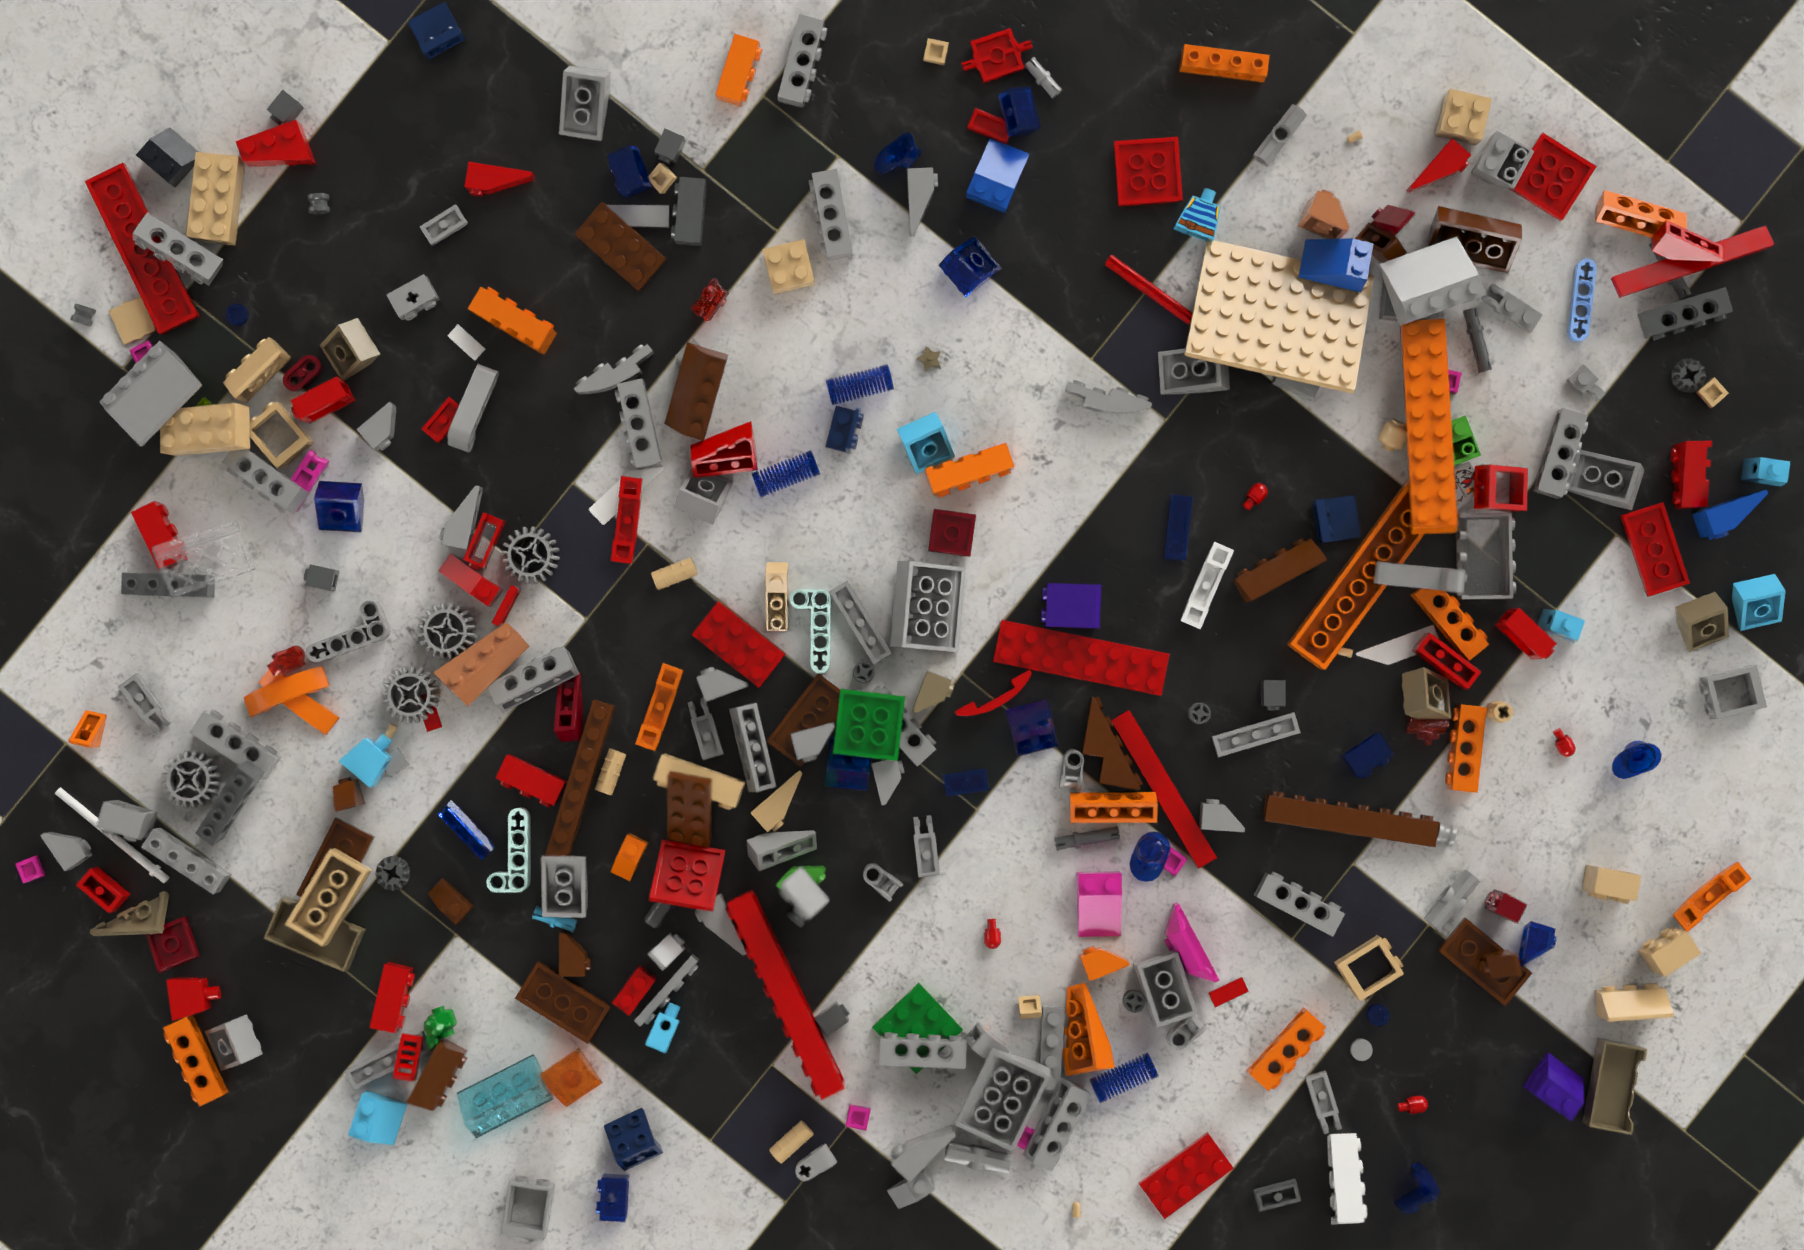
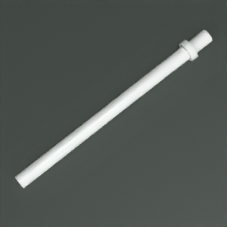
M61 787L55 792L60 799L96 827L98 818ZM103 833L150 872V876H155L162 883L167 882L170 878L161 870L158 864L154 865L117 833L115 835Z

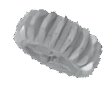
M533 526L530 529V533H528L527 527H523L522 535L518 530H515L517 538L509 535L508 539L512 543L504 542L503 546L509 549L508 551H501V554L508 555V558L502 559V563L510 564L505 567V571L513 569L510 577L514 578L519 574L517 581L522 582L525 577L526 584H530L531 578H533L535 584H538L539 576L543 581H546L547 578L544 573L552 576L553 572L549 568L550 566L557 568L558 565L552 562L553 560H560L559 556H553V553L558 552L559 548L551 547L556 544V540L548 542L551 534L547 533L543 537L544 530L541 528L536 534V528ZM527 538H534L527 548L517 546ZM540 541L546 547L547 559L539 554ZM533 550L535 557L540 558V560L530 558L531 561H528L529 557L521 551L531 552ZM514 552L522 557L521 570L514 561ZM538 562L544 565L534 573H527L528 568L534 563Z
M441 602L440 609L437 605H433L434 613L426 610L425 612L429 617L420 618L421 621L425 622V625H418L419 629H424V633H418V637H425V640H422L420 644H428L425 649L426 652L434 649L432 657L438 656L440 652V659L444 660L447 653L448 659L452 660L454 653L458 656L461 654L460 649L462 651L468 649L465 644L471 646L474 644L468 639L469 637H476V634L470 633V629H476V625H469L474 618H465L469 611L464 610L460 613L462 610L461 605L456 606L454 610V603L450 602L447 608L445 602ZM446 614V618H444L441 625H432L438 616ZM453 615L459 618L463 625V630L455 628ZM449 625L450 627L448 629L457 632L447 634L445 637L444 635L446 633H443V631H438L437 629L447 628ZM431 632H435L440 636L441 647L435 644L431 637ZM453 637H462L456 646L447 649Z
M404 666L401 669L402 674L399 670H394L396 678L391 675L387 677L391 684H383L384 687L388 688V691H382L381 694L387 695L388 699H383L382 703L390 704L385 710H394L391 713L392 718L399 714V722H403L406 717L407 724H411L413 718L415 723H419L420 716L424 720L428 719L426 711L430 714L434 713V710L430 707L431 705L438 707L439 704L433 700L434 698H440L439 694H434V691L439 690L440 687L432 686L437 680L436 678L428 680L431 675L430 672L422 675L424 669L420 667L416 672L415 666H410L408 672L407 667ZM407 677L419 679L411 687L401 683ZM423 685H425L427 690L426 702H424L420 695ZM396 687L401 693L399 704L395 700ZM414 690L415 694L413 695H415V699H408L407 691ZM410 703L421 707L420 710L413 713L403 710Z
M184 751L183 755L177 753L176 759L170 758L169 763L172 766L165 765L164 769L168 773L161 774V777L166 778V781L161 782V785H167L168 787L163 793H171L168 800L173 801L176 799L175 805L180 806L183 803L184 808H189L190 804L192 808H197L198 803L204 806L206 805L205 799L211 801L213 798L210 793L217 794L218 792L213 787L221 784L219 781H215V778L220 777V773L214 774V770L218 766H210L213 759L209 758L205 761L206 754L201 753L199 755L198 751H193L192 754L189 751ZM186 762H194L199 767L190 771L182 765ZM204 773L206 775L205 785L201 781L202 775ZM176 774L180 777L178 785H176ZM194 775L192 778L193 783H189L190 778L188 776ZM191 788L200 794L195 797H189L182 792Z

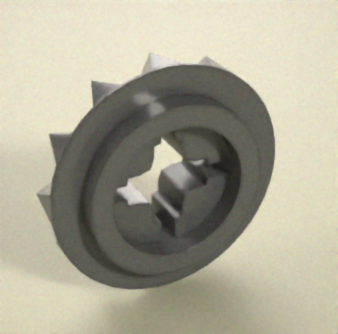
M1691 358L1683 359L1676 363L1671 373L1674 386L1686 393L1695 392L1700 389L1707 377L1705 375V367L1700 364V361ZM1687 369L1689 372L1696 371L1694 376H1692V381L1686 378L1682 380L1685 377L1684 375L1687 374Z
M397 856L384 858L377 865L375 873L377 883L384 889L392 891L404 887L410 878V868L407 862ZM397 865L395 873L399 877H393L388 881L389 873L386 870H392Z

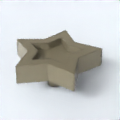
M926 346L925 353L917 358L924 363L925 371L932 366L940 367L938 357L941 351H931Z

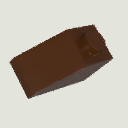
M1370 223L1355 237L1357 240L1374 243L1372 256L1381 263L1401 257L1407 253L1397 237Z
M351 777L338 780L339 784L333 786L335 812L365 804L358 779L351 780Z
M444 878L428 893L439 910L455 924L460 923L474 907L471 902Z
M567 931L560 932L559 977H585L587 971H591V958H588V953Z
M1506 949L1482 954L1483 960L1480 961V966L1483 974L1486 973V976L1501 978L1522 975L1517 953Z

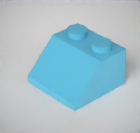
M936 412L897 429L916 474L924 471L925 468L936 466L955 457L945 429Z
M1775 574L1733 583L1732 602L1740 631L1782 621L1785 589Z
M366 1090L361 1095L348 1136L371 1143L394 1145L408 1103Z

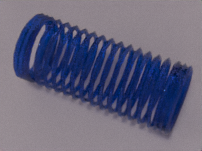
M888 364L880 365L879 368L876 366L875 369L872 367V371L869 368L868 372L866 369L864 372L861 370V375L859 371H857V375L855 372L853 375L850 373V378L846 374V378L844 375L842 378L841 376L835 377V381L833 378L826 379L833 406L838 405V401L841 404V398L843 403H845V398L847 402L849 398L852 401V395L854 400H856V395L858 399H860V395L863 398V391L865 397H867V391L868 395L871 396L870 388L873 395H875L874 388L876 394H878V388L880 393H882L881 385L884 392H886L885 385L888 392L894 390Z
M812 451L802 453L803 458L801 454H799V458L796 455V461L794 457H792V461L788 458L789 464L786 459L785 464L783 461H781V465L778 462V468L776 464H774V468L771 465V471L767 466V471L763 468L764 474L761 469L759 470L760 474L758 471L751 473L760 497L762 498L766 494L769 495V492L772 494V490L776 493V489L777 491L780 490L779 486L783 490V486L784 488H787V485L790 487V483L791 485H794V482L797 484V480L801 483V479L802 481L808 480V476L811 479L812 476L820 475Z
M1146 1052L1142 1054V1057L1139 1055V1059L1135 1057V1060L1132 1059V1062L1130 1060L1128 1063L1125 1062V1066L1124 1064L1118 1065V1069L1115 1067L1114 1070L1111 1069V1072L1107 1070V1073L1104 1071V1075L1101 1073L1100 1076L1097 1075V1078L1094 1076L1089 1080L1099 1102L1102 1104V1102L1108 1101V1098L1111 1099V1095L1115 1097L1113 1091L1118 1096V1092L1122 1094L1121 1089L1124 1093L1125 1089L1129 1091L1128 1086L1132 1090L1130 1081L1134 1088H1136L1135 1083L1139 1086L1138 1080L1142 1085L1140 1076L1144 1083H1146L1145 1077L1147 1081H1150L1147 1072L1151 1080L1159 1077L1149 1053Z

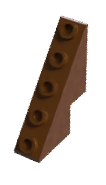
M1091 697L1081 753L1102 757L1098 783L1140 790V786L1143 783L1137 773L1133 774L1130 768L1133 764L1128 754L1123 755L1120 749L1123 744L1118 735H1113L1110 729L1113 727V724L1108 716L1104 717L1101 711L1104 708L1099 697Z

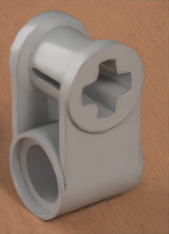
M1070 749L1064 754L1059 789L1067 787L1081 791L1084 757L1076 749ZM1071 754L1079 755V762L1075 765L1068 763V757Z
M868 864L863 869L864 880L889 901L892 900L896 890L904 885L877 864ZM869 869H876L879 872L876 879H869L866 876Z
M1195 1015L1182 1019L1167 1033V1042L1174 1049L1182 1050L1203 1034L1208 1026L1202 1024ZM1181 1034L1182 1042L1175 1045L1172 1041L1173 1036Z
M826 1143L813 1150L797 1163L796 1176L800 1180L808 1181L837 1163ZM802 1165L810 1167L809 1174L801 1173Z

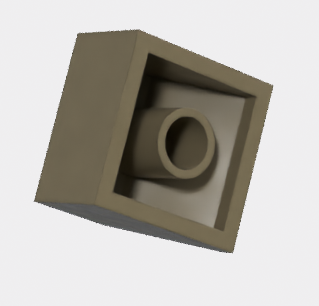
M358 318L338 325L319 345L342 380H346L364 369L380 355L376 345Z
M1716 592L1675 607L1676 622L1689 652L1729 637L1728 607Z
M1424 667L1402 674L1403 708L1406 715L1415 719H1451L1448 678Z
M927 671L912 712L918 713L944 701L946 697L950 698L954 685H951L952 680Z

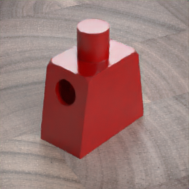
M173 977L166 980L172 1021L211 1008L210 1000L221 998L220 986L209 987L207 978Z

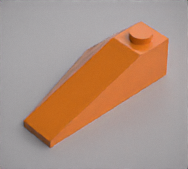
M1086 983L1067 987L1065 1013L1068 1016L1067 1027H1064V1035H1067L1066 1047H1063L1066 1076L1115 1068L1110 1042Z

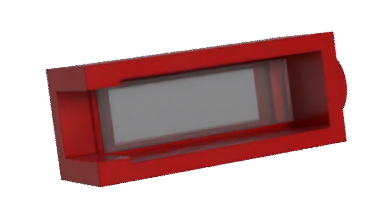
M483 512L463 560L468 561L467 566L478 571L480 567L487 569L488 562L506 521Z

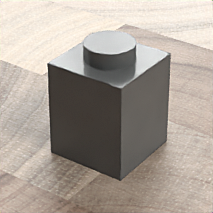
M282 90L266 110L272 114L270 119L281 125L282 123L285 124L295 120L304 107Z
M664 128L654 151L658 157L657 160L667 165L670 162L676 165L686 142L684 136Z
M310 564L304 573L305 585L335 592L340 571Z
M1261 680V706H1267V710H1280V706H1286V680Z
M836 1001L816 1015L815 1020L828 1037L849 1022L848 1015L850 1013L843 1003L839 1005Z

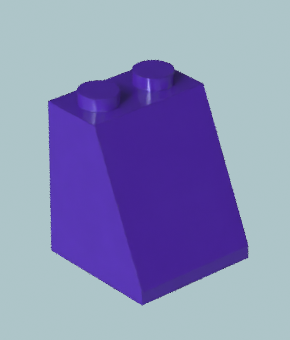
M1047 583L1046 588L1042 589V601H1046V607L1041 610V622H1045V627L1098 629L1100 623L1101 585Z
M1548 1052L1523 1085L1526 1090L1569 1120L1574 1118L1584 1104L1583 1077Z

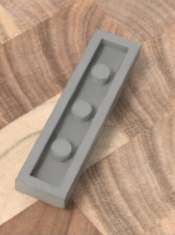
M848 581L829 591L873 665L891 655V651Z
M1295 712L1211 737L1217 757H1221L1301 732Z
M694 954L688 958L634 1020L640 1027L644 1022L648 1025L656 1016L653 1012L658 1006L662 1009L670 1000L668 995L672 990L677 992L684 984L682 981L686 974L691 976L699 967L696 965L699 959Z
M1043 1006L1040 1064L1050 1068L1051 1075L1042 1094H1054L1061 1080L1064 1007Z
M422 1031L416 1034L419 1036H424L420 1055L421 1057L431 1051L428 1050L426 1044V1036L424 1032ZM405 1041V1045L417 1046V1043ZM399 1043L344 1071L353 1090L394 1070ZM404 1050V1054L415 1055L413 1051ZM403 1059L402 1063H409L412 1060Z

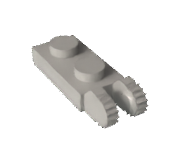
M1491 284L1489 290L1501 297V300L1498 303L1492 297L1484 295L1482 301L1494 308L1495 312L1530 334L1543 314L1509 292H1505L1499 286Z
M139 674L133 675L118 686L140 718L147 723L154 733L157 734L161 731L158 724L151 718L154 714L158 715L163 724L167 726L171 724L169 717L162 710V706Z
M701 698L700 703L705 715L697 717L693 701L688 702V707L702 759L706 760L723 755L724 752L707 701L705 702V699Z
M929 815L926 818L928 833L921 834L919 829L920 820L918 817H913L918 877L940 875L932 816Z
M1326 1071L1305 1076L1314 1110L1323 1133H1329L1325 1117L1331 1115L1334 1127L1337 1130L1342 1129L1338 1117L1339 1111Z

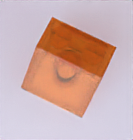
M579 1047L543 1070L540 1074L551 1093L566 1107L603 1083Z

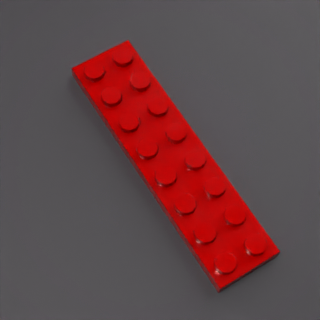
M121 163L86 180L85 183L158 334L163 335L200 317L178 271L172 266L173 264L167 260L161 261L154 256L153 251L148 248L144 250L134 243L133 232L149 211L126 164ZM161 236L152 238V241L155 243L163 242Z
M1001 620L993 662L1161 696L1170 654Z

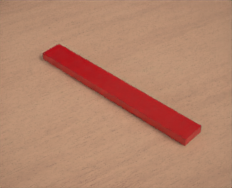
M1763 226L1715 242L1723 246V260L1721 262L1670 260L1667 258L1613 276L1611 281L1618 297L1621 298L1771 248L1774 242L1767 227Z
M1130 710L1111 720L1152 792H1156L1159 804L1197 868L1199 869L1216 859L1215 853Z

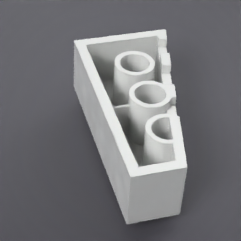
M1356 1133L1330 1134L1327 1136L1328 1164L1333 1167V1171L1329 1172V1184L1331 1188H1334V1193L1330 1197V1206L1335 1211V1217H1331V1225L1362 1223L1364 1218H1367V1208L1362 1202V1196L1365 1195L1364 1182L1360 1180V1173H1363L1362 1160L1358 1158V1151H1361L1360 1138H1357Z

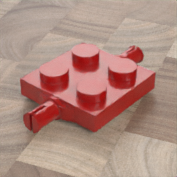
M1011 28L970 41L973 59L961 62L964 71L976 67L984 84L1023 71L1024 66L1021 60V52L1033 49L1031 40L1018 44Z

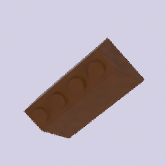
M1438 206L1431 224L1427 247L1458 237L1474 266L1509 273L1522 241V224Z
M687 342L664 424L682 435L704 441L728 354Z
M1303 537L1292 543L1293 548L1286 550L1284 547L1273 553L1275 556L1273 559L1268 561L1267 558H1264L1255 563L1256 568L1250 571L1248 568H1245L1236 573L1237 578L1233 581L1244 602H1249L1326 561L1325 555L1312 539L1305 541Z

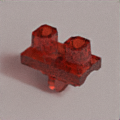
M716 278L712 279L707 287H704L701 292L702 295L691 307L697 316H702L706 321H711L718 309L726 304V297L729 294L727 290L720 286Z
M292 646L276 652L271 656L274 661L268 664L267 667L274 676L281 672L285 674L302 668L306 665L304 662L305 652L300 646Z
M1410 716L1406 727V734H1417V739H1424L1425 745L1430 746L1432 739H1439V734L1446 733V728H1449V720H1423Z

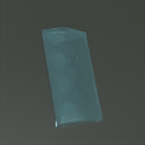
M534 1054L457 1092L465 1126L476 1139L554 1100L550 1085Z

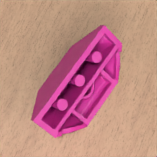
M1176 902L1173 904L1165 930L1167 939L1164 942L1169 951L1174 950V952H1178L1182 967L1187 974L1213 982L1220 981L1180 904Z

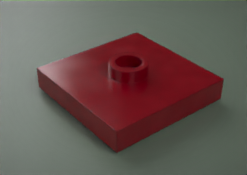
M934 509L928 552L971 557L976 514Z
M185 916L164 924L163 933L146 934L158 973L165 972L200 957L188 918Z

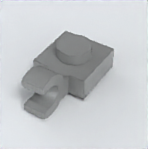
M1584 364L1567 379L1581 395L1587 391L1596 402L1606 394L1600 387L1595 385L1599 379Z

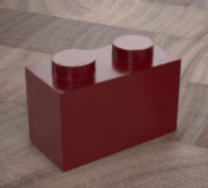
M1496 889L1493 892H1489L1485 899V909L1517 924L1528 905Z

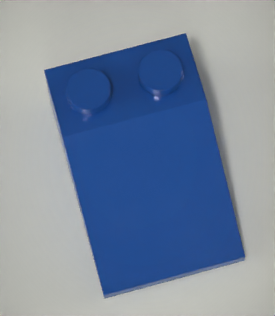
M990 138L971 180L966 198L1006 213L1029 153Z
M1353 238L1306 239L1298 278L1361 293L1368 278L1374 243Z
M1767 490L1750 493L1693 513L1692 516L1700 538L1708 537L1709 540L1729 535L1728 531L1736 528L1768 494Z

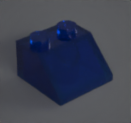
M975 236L953 249L938 265L965 297L978 290L1002 269Z
M319 481L314 495L319 530L362 532L364 511L362 483Z

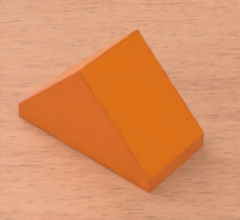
M85 710L69 738V743L88 748L100 747L107 715Z

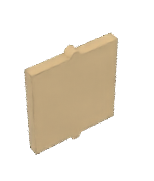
M141 296L129 302L124 301L122 305L109 310L124 345L138 339L143 340L144 336L157 331Z

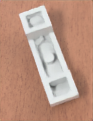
M1216 542L1213 543L1180 621L1201 629L1223 573L1232 557L1233 549Z

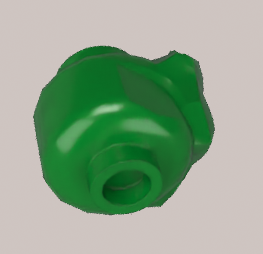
M444 1006L432 1009V1014L424 1021V1034L429 1051L436 1048L438 1039L455 1034L453 1027L456 1026L457 1021L452 1009H445Z

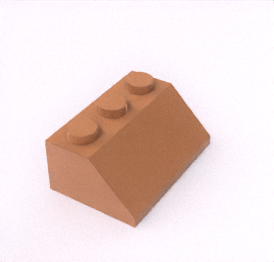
M1318 190L1308 201L1298 223V227L1326 239H1341L1350 228L1338 198L1333 197L1334 194L1327 190Z

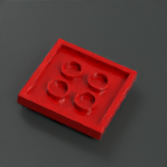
M1542 132L1531 148L1534 153L1515 188L1510 190L1561 222L1597 166Z
M1178 137L1114 141L1118 206L1183 201Z
M662 839L649 901L713 912L725 858V850Z

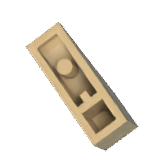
M801 770L751 812L767 832L771 829L775 832L784 824L781 820L785 817L803 774Z

